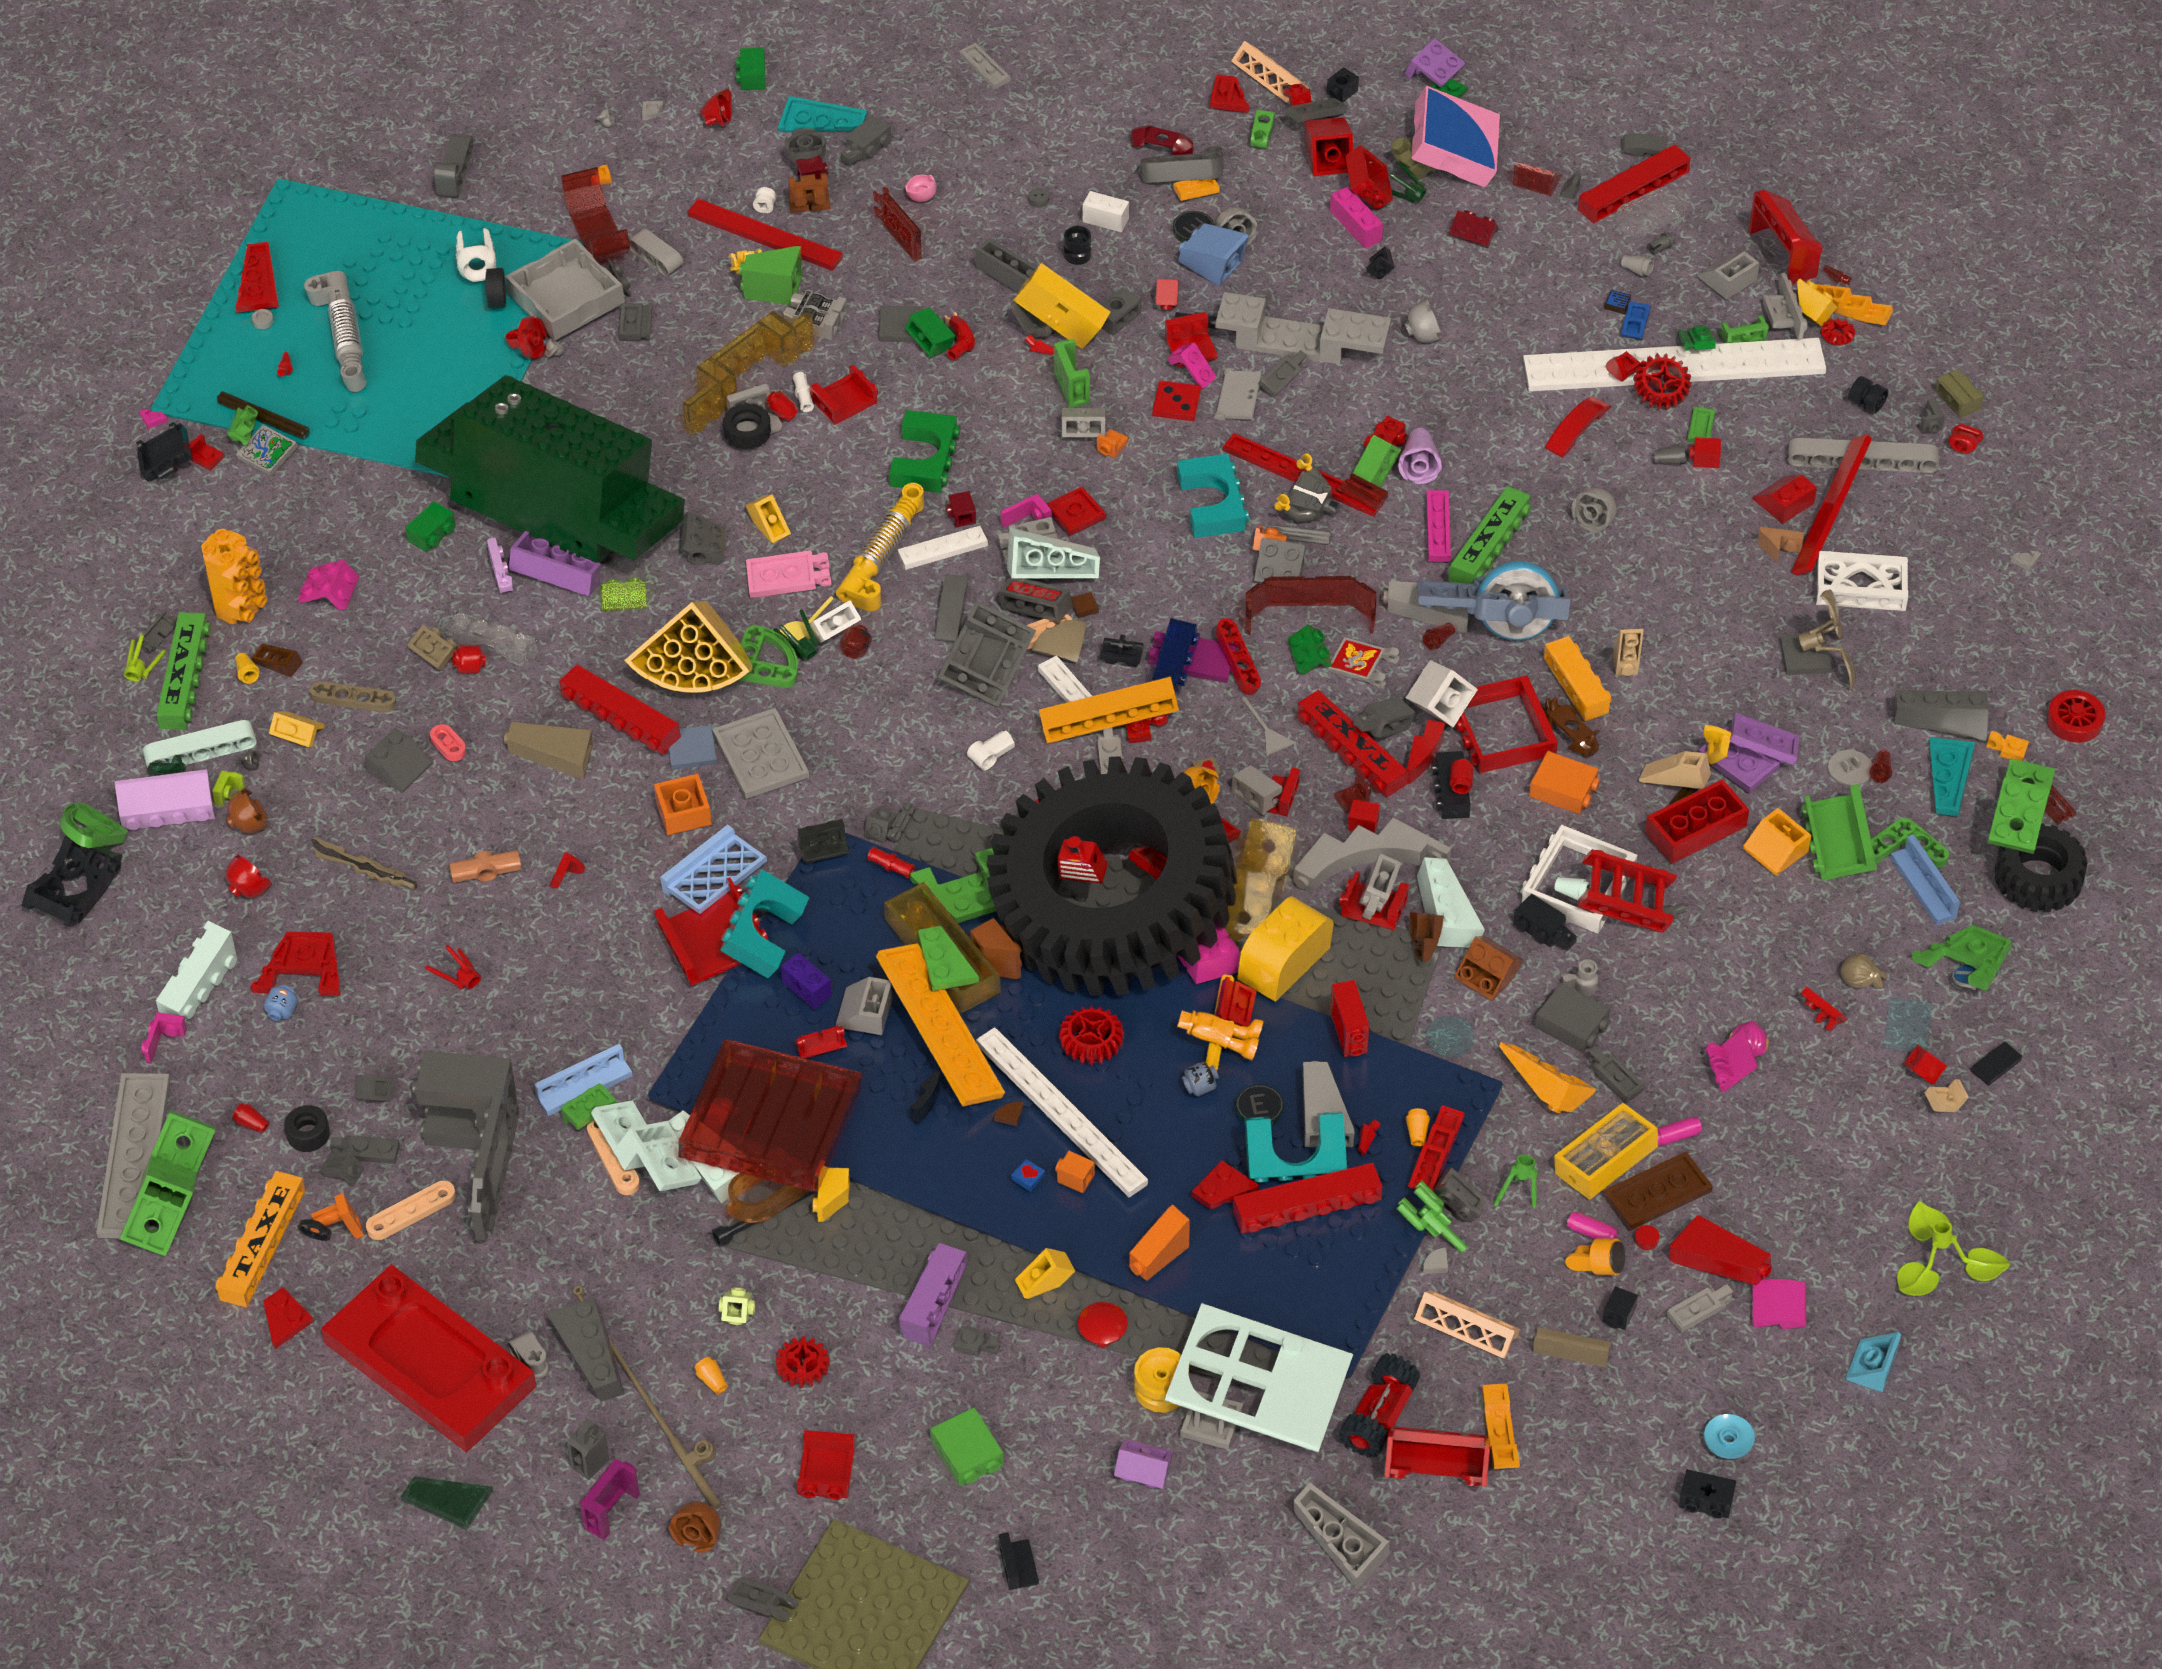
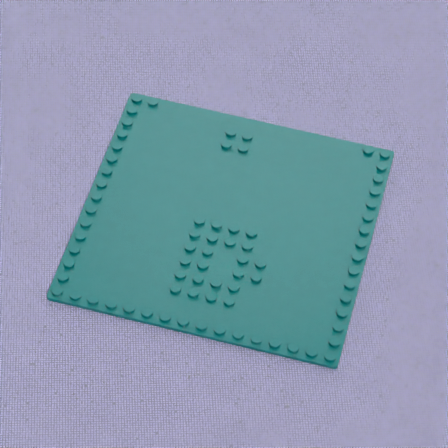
M278 179L155 399L151 411L162 412L168 417L228 429L236 410L218 403L217 396L220 392L224 391L309 427L310 431L309 435L303 439L257 419L251 435H254L262 425H265L295 441L297 445L447 477L415 462L416 440L466 402L469 403L503 376H511L522 382L533 360L526 358L520 348H510L506 341V334L514 329H518L521 320L524 317H529L508 294L507 284L506 307L488 308L486 280L472 282L460 274L455 255L457 253L456 237L458 232L462 231L464 247L466 248L480 245L485 246L483 228L489 230L494 246L496 268H503L505 276L545 257L551 251L573 239ZM579 241L586 249L588 248L587 242ZM269 242L279 307L267 309L272 312L274 319L273 325L267 329H257L253 326L252 314L257 310L236 313L235 306L236 301H238L239 287L241 286V275L244 270L247 244ZM480 258L472 259L469 262V267L473 270H480L485 266L484 260ZM332 271H342L347 276L350 299L354 302L363 348L361 361L367 381L366 386L360 391H349L340 373L341 364L336 357L328 314L329 304L315 306L310 303L304 283L313 276ZM286 351L291 357L293 371L290 375L279 376L277 373L278 365L282 354Z

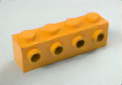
M1569 636L1545 644L1544 660L1584 722L1608 714L1610 703L1612 702L1611 695L1602 687L1600 678L1591 670L1589 661L1581 655L1579 646L1573 643Z

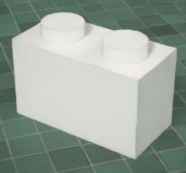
M1090 191L1083 203V222L1118 232L1123 231L1129 219V201Z
M848 601L811 622L810 626L816 639L822 643L857 623L861 618L852 602Z

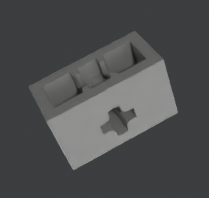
M1062 408V437H1097L1099 434L1105 436V408Z

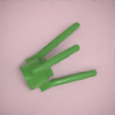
M1521 1154L1517 1157L1515 1165L1511 1167L1510 1174L1493 1204L1495 1207L1498 1206L1511 1181L1516 1176L1515 1181L1531 1178L1532 1207L1536 1208V1178L1538 1170L1534 1168L1536 1161L1532 1156Z

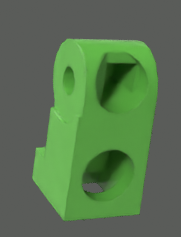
M1256 111L1251 134V147L1268 148L1269 140L1275 127V112ZM1267 117L1270 119V121H1260V118Z

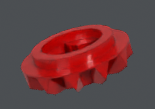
M1839 317L1836 320L1830 318L1828 322L1823 323L1821 335L1824 340L1831 344L1845 345L1854 339L1856 330H1854L1853 324L1848 323L1847 319L1842 321Z

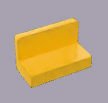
M288 711L274 712L269 734L306 747H312L317 729H324L325 724Z

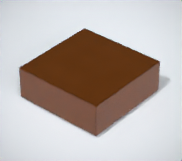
M1092 592L1071 597L1072 607L1077 618L1099 613V607Z

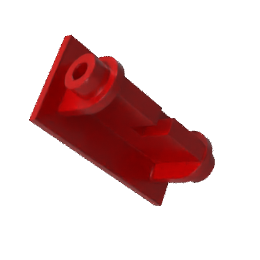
M834 1025L833 1028L822 1030L820 1033L815 1032L804 1036L802 1034L800 1038L794 1040L801 1059L847 1047L843 1036L845 1035L842 1026L838 1027L837 1025Z

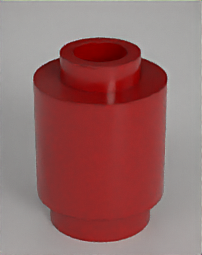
M781 390L771 392L766 398V407L781 420L785 419L788 422L798 412L796 403Z
M1459 759L1451 764L1450 786L1455 793L1466 794L1473 786L1474 765L1470 761Z

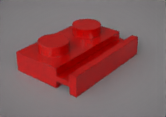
M1226 977L1222 981L1215 1016L1227 1021H1234V1024L1239 1026H1249L1257 990L1238 981L1233 982L1230 980V977Z

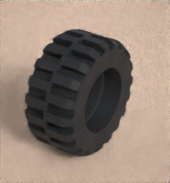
M2041 823L2034 854L2002 846L1999 847L1994 870L1996 884L1999 885L1998 889L2003 895L2007 894L2006 898L2011 903H2018L2017 906L2022 909L2027 907L2033 912L2043 910V913L2051 912V909L2060 910L2064 908V904L2068 906L2074 902V899L2081 892L2088 864L2087 857L2085 856L2086 852L2082 845L2079 846L2080 842L2075 837H2070L2068 831L2064 829L2061 831L2057 826L2051 825L2049 827ZM2043 861L2054 866L2059 872L2052 875H2041L2030 871L2023 863Z

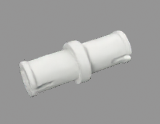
M803 372L795 373L793 375L796 388L795 396L799 399L800 409L803 412H810L813 410L814 404L811 399L810 386H808L806 374Z

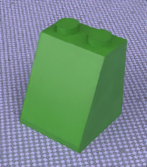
M794 246L746 255L744 263H741L739 268V275L742 276L740 290L744 293V299L791 305V298L794 293L798 292L803 276L801 247Z

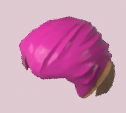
M1754 1020L1739 1024L1730 1033L1729 1039L1742 1029H1745L1754 1057L1763 1055L1768 1049L1769 1039L1767 1038L1766 1031Z

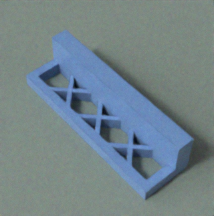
M1914 835L1908 836L1906 847L1891 853L1890 859L1936 925L1957 918L1960 905L1959 899Z

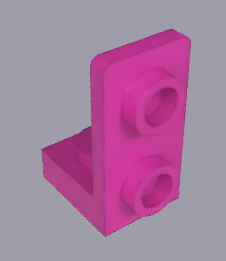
M1194 342L1180 346L1167 357L1171 365L1176 363L1184 364L1197 385H1202L1201 389L1216 379L1215 373Z
M1035 494L1002 510L1001 526L1004 528L1031 514L1034 520L1052 518V510L1038 494Z
M156 1013L154 1021L149 1023L148 1038L143 1041L141 1047L146 1063H152L162 1034L169 1037H185L187 1026L184 1016Z

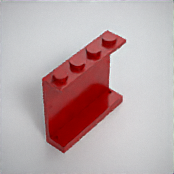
M730 877L727 878L730 891L701 914L691 908L668 918L662 907L654 910L658 926L691 986L742 964L720 951L724 942L721 940V937L725 930L731 927L732 923L729 920L734 911L739 909L740 905L737 903L743 894L740 885H734ZM752 914L755 929L763 938L768 940L764 928H758L760 922L756 914Z

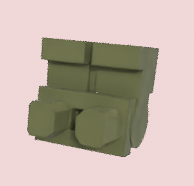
M1400 137L1391 144L1393 147L1391 152L1398 162L1401 161L1419 180L1425 178L1430 171L1435 172L1438 170L1412 160L1413 138L1411 140L1408 138L1403 140Z

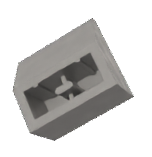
M1745 251L1728 254L1698 273L1697 277L1727 300L1757 281L1759 262Z
M867 977L846 987L836 1025L838 1027L842 1026L843 1029L882 1035L893 999L890 980Z

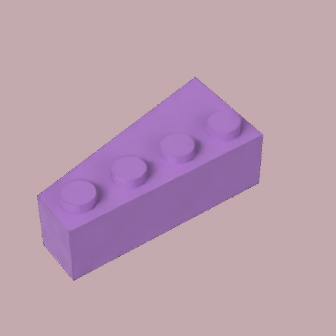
M527 531L511 547L509 570L586 596H590L599 584L600 563H594L581 556L578 558L575 553L571 555L568 550L566 552L560 550V546L556 545L553 547L544 539H536L529 536Z
M938 1243L936 1249L931 1251L928 1264L921 1273L919 1282L899 1318L903 1338L929 1347L932 1346L968 1264L965 1251L942 1243Z

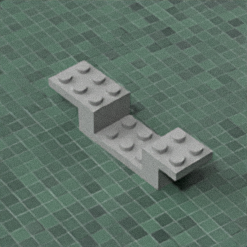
M1227 292L1223 294L1215 328L1236 331V348L1283 356L1290 355L1291 357H1294L1301 350L1307 355L1304 359L1341 364L1344 348L1384 353L1391 325V318L1328 308L1324 325L1266 317V298Z

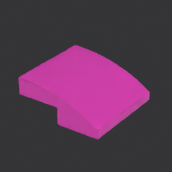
M1769 1279L1761 1280L1758 1285L1753 1284L1754 1326L1765 1327L1780 1324L1782 1329L1805 1327L1806 1283L1795 1280Z

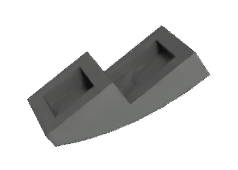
M1639 133L1625 134L1623 136V151L1638 157H1642L1645 152L1655 155L1667 148V139L1659 136Z

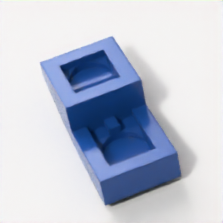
M1630 301L1621 336L1642 340L1651 305Z

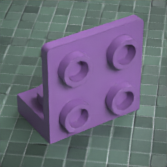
M1434 38L1411 60L1404 75L1411 79L1415 74L1420 75L1423 73L1438 86L1443 87L1465 65V62Z

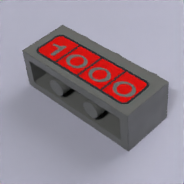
M1010 577L999 590L1001 608L1013 612L1061 622L1072 608L1070 589Z

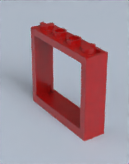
M1528 675L1475 687L1478 690L1466 708L1520 696L1541 741L1540 743L1483 756L1464 712L1455 724L1457 732L1462 734L1464 748L1470 752V762L1476 766L1479 774L1544 759L1547 751L1557 754L1558 741Z

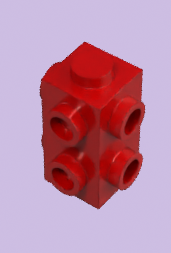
M1386 416L1382 422L1376 425L1373 434L1366 437L1363 447L1366 449L1373 435L1396 447L1402 446L1407 438L1405 433L1406 424Z

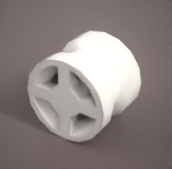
M767 187L759 188L753 202L754 209L761 213L772 212L777 198L775 191Z

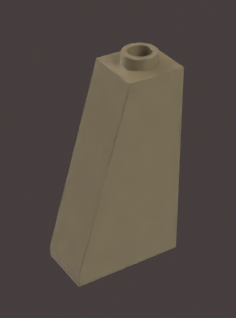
M511 722L509 731H505L504 744L508 745V752L510 754L584 779L593 747L592 730Z

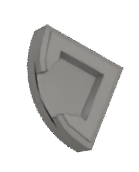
M643 101L642 120L652 119L659 115L663 110V101Z
M2030 551V553L2020 554L2018 552L2011 557L2010 562L2030 571L2040 559L2041 553Z
M1446 1248L1437 1249L1427 1256L1424 1262L1423 1274L1448 1273Z

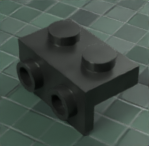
M843 819L797 829L799 849L804 863H811L849 853Z

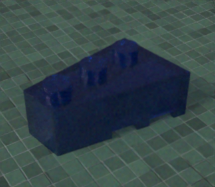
M1170 618L1152 681L1171 677L1176 693L1180 692L1182 686L1185 687L1188 678L1187 671L1189 666L1192 665L1194 652L1200 639V633L1197 632V624Z

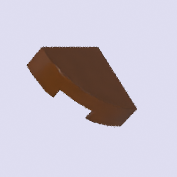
M1011 1102L1005 1104L995 1113L994 1121L1018 1126L1024 1109V1103Z

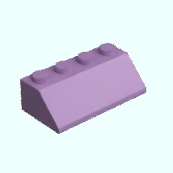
M207 769L115 781L121 825L127 830L215 819L214 800Z

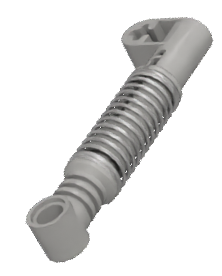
M332 271L313 276L304 283L310 303L315 306L329 304L328 314L336 357L341 364L340 373L349 391H360L366 386L367 381L361 361L363 348L354 302L350 299L347 276L342 271Z

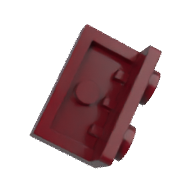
M1458 210L1449 235L1488 248L1494 233L1498 232L1499 227L1495 220L1490 217L1484 216L1480 218L1469 210L1464 212Z

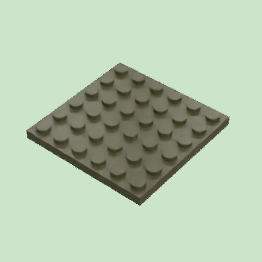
M834 1519L787 1593L797 1599L799 1605L796 1609L785 1607L781 1603L779 1607L787 1610L790 1618L785 1622L773 1616L761 1634L759 1643L814 1669H919L969 1586V1579Z

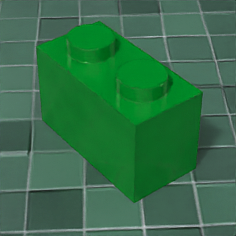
M764 47L740 48V57H736V66L740 71H736L737 83H741V91L766 90Z
M930 307L911 314L905 328L930 358L950 349L955 338L951 329L945 325Z
M433 501L405 527L407 541L426 553L429 552L433 547H437L447 534H451L456 527L454 512Z

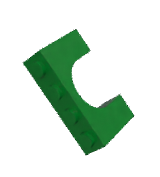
M906 410L902 423V439L930 443L938 449V452L932 457L923 460L893 457L889 472L890 487L903 488L906 484L917 483L922 486L923 491L942 492L943 485L947 486L949 474L947 469L951 470L953 458L951 454L956 452L957 442L955 438L960 436L961 427L957 425V416Z

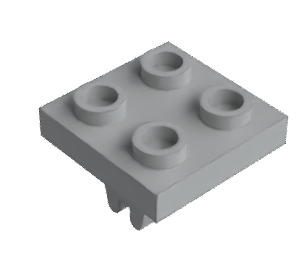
M1196 1391L1207 1401H1213V1395ZM1228 1399L1224 1400L1222 1406L1239 1412L1243 1411V1403ZM1188 1409L1180 1437L1229 1450L1237 1425Z

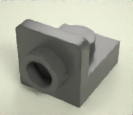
M1936 398L1927 399L1926 409L1923 411L1922 434L1936 433L1942 430L1945 418Z
M330 1152L320 1172L324 1177L343 1178L349 1186H354L364 1167L353 1153Z

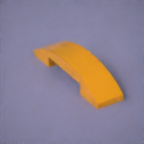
M1507 1383L1482 1385L1487 1436L1490 1437V1455L1494 1469L1518 1468L1520 1463L1517 1444H1515L1508 1385Z

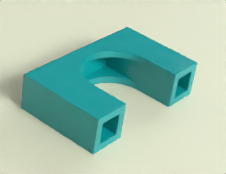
M1228 453L1177 461V477L1181 490L1211 487L1220 490L1226 495V498L1218 504L1190 508V525L1194 538L1246 531L1249 514L1248 510L1243 508L1245 506L1243 493L1239 494V478L1234 476L1236 474L1235 464L1230 462Z
M761 869L756 876L752 874L745 885L748 890L739 898L737 904L740 907L734 911L729 920L732 925L725 930L721 937V940L724 942L720 951L764 977L769 978L778 969L785 950L766 940L757 932L752 921L753 911H769L792 925L802 915L810 897Z
M1341 1111L1317 1113L1318 1146L1311 1157L1299 1163L1286 1162L1275 1154L1272 1145L1271 1119L1269 1116L1244 1118L1248 1177L1254 1179V1182H1267L1269 1177H1278L1280 1181L1293 1180V1176L1302 1175L1303 1179L1316 1177L1317 1174H1328L1347 1169L1344 1114Z

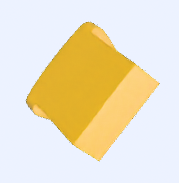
M1705 725L1703 733L1708 742L1707 757L1709 763L1713 765L1727 757L1732 733L1716 726Z

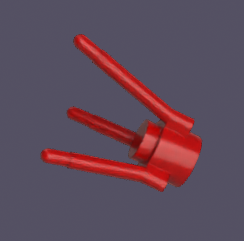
M446 945V949L461 966L456 974L458 980L429 965L425 966L426 970L455 984L460 990L464 987L470 990L478 985L481 980V975L475 970L463 951L458 948L457 954L449 945Z

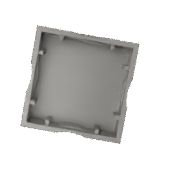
M576 238L551 251L545 257L505 276L508 294L529 316H535L534 318L542 320L546 333L554 341L620 306L621 303H625L622 284L606 268L598 264L592 254Z

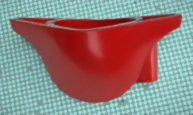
M729 88L716 93L702 106L700 113L704 117L707 126H722L731 121L732 94Z

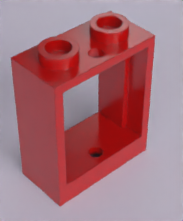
M1362 145L1345 155L1351 190L1377 211L1393 201L1387 165Z
M1355 980L1334 983L1331 985L1330 1014L1344 1057L1365 1054L1368 1051L1369 1023Z

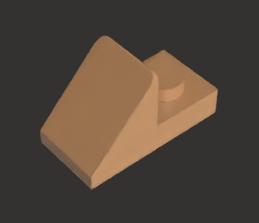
M1760 527L1757 544L1777 562L1779 550L1787 552L1801 551L1804 532Z

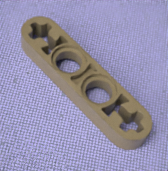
M324 681L315 682L310 687L311 698L316 703L377 712H390L396 707L394 693L387 690ZM340 693L348 694V696L343 699L336 697ZM362 696L370 697V699L365 702H361L358 700Z

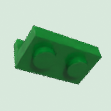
M1309 624L1288 638L1297 670L1302 675H1305L1320 663L1326 667L1332 665L1329 658L1330 652L1324 643V634L1321 630L1315 629Z

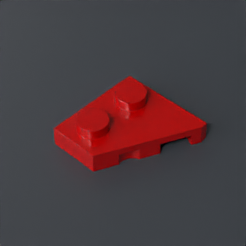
M1216 74L1210 108L1249 113V103H1246L1244 99V92L1239 87L1237 77Z
M1222 1160L1192 1190V1198L1211 1210L1225 1202H1233L1234 1196L1250 1191H1258L1259 1184Z
M284 1287L263 1300L272 1344L275 1349L314 1322L313 1317Z

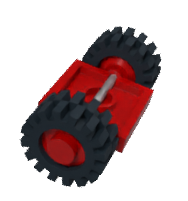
M1389 1353L1380 1356L1371 1374V1378H1374L1373 1382L1378 1383V1385H1369L1355 1413L1349 1414L1338 1435L1341 1438L1340 1441L1346 1443L1345 1447L1347 1449L1352 1448V1452L1356 1453L1357 1451L1362 1456L1365 1454L1367 1458L1379 1455L1388 1438L1387 1430L1383 1429H1392L1404 1406L1407 1404L1420 1379V1372L1416 1370L1417 1367L1415 1365H1410L1411 1361L1403 1360V1356L1398 1358L1393 1353L1391 1356Z

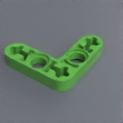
M1908 818L1898 819L1871 839L1873 851L1877 850V853H1874L1876 863L1882 861L1903 844L1906 845L1907 837L1914 835L1917 840H1923L1927 843L1926 846L1922 847L1936 868H1942L1948 862L1949 851ZM1890 838L1895 843L1889 845L1885 844L1882 840Z

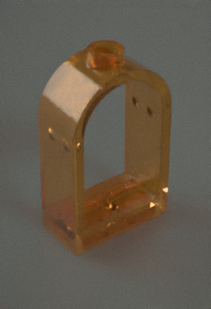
M778 1148L737 1174L730 1181L728 1186L729 1204L726 1205V1210L731 1217H736L744 1222L757 1223L765 1221L811 1191L810 1174ZM774 1172H777L789 1183L760 1202L747 1203L737 1198Z

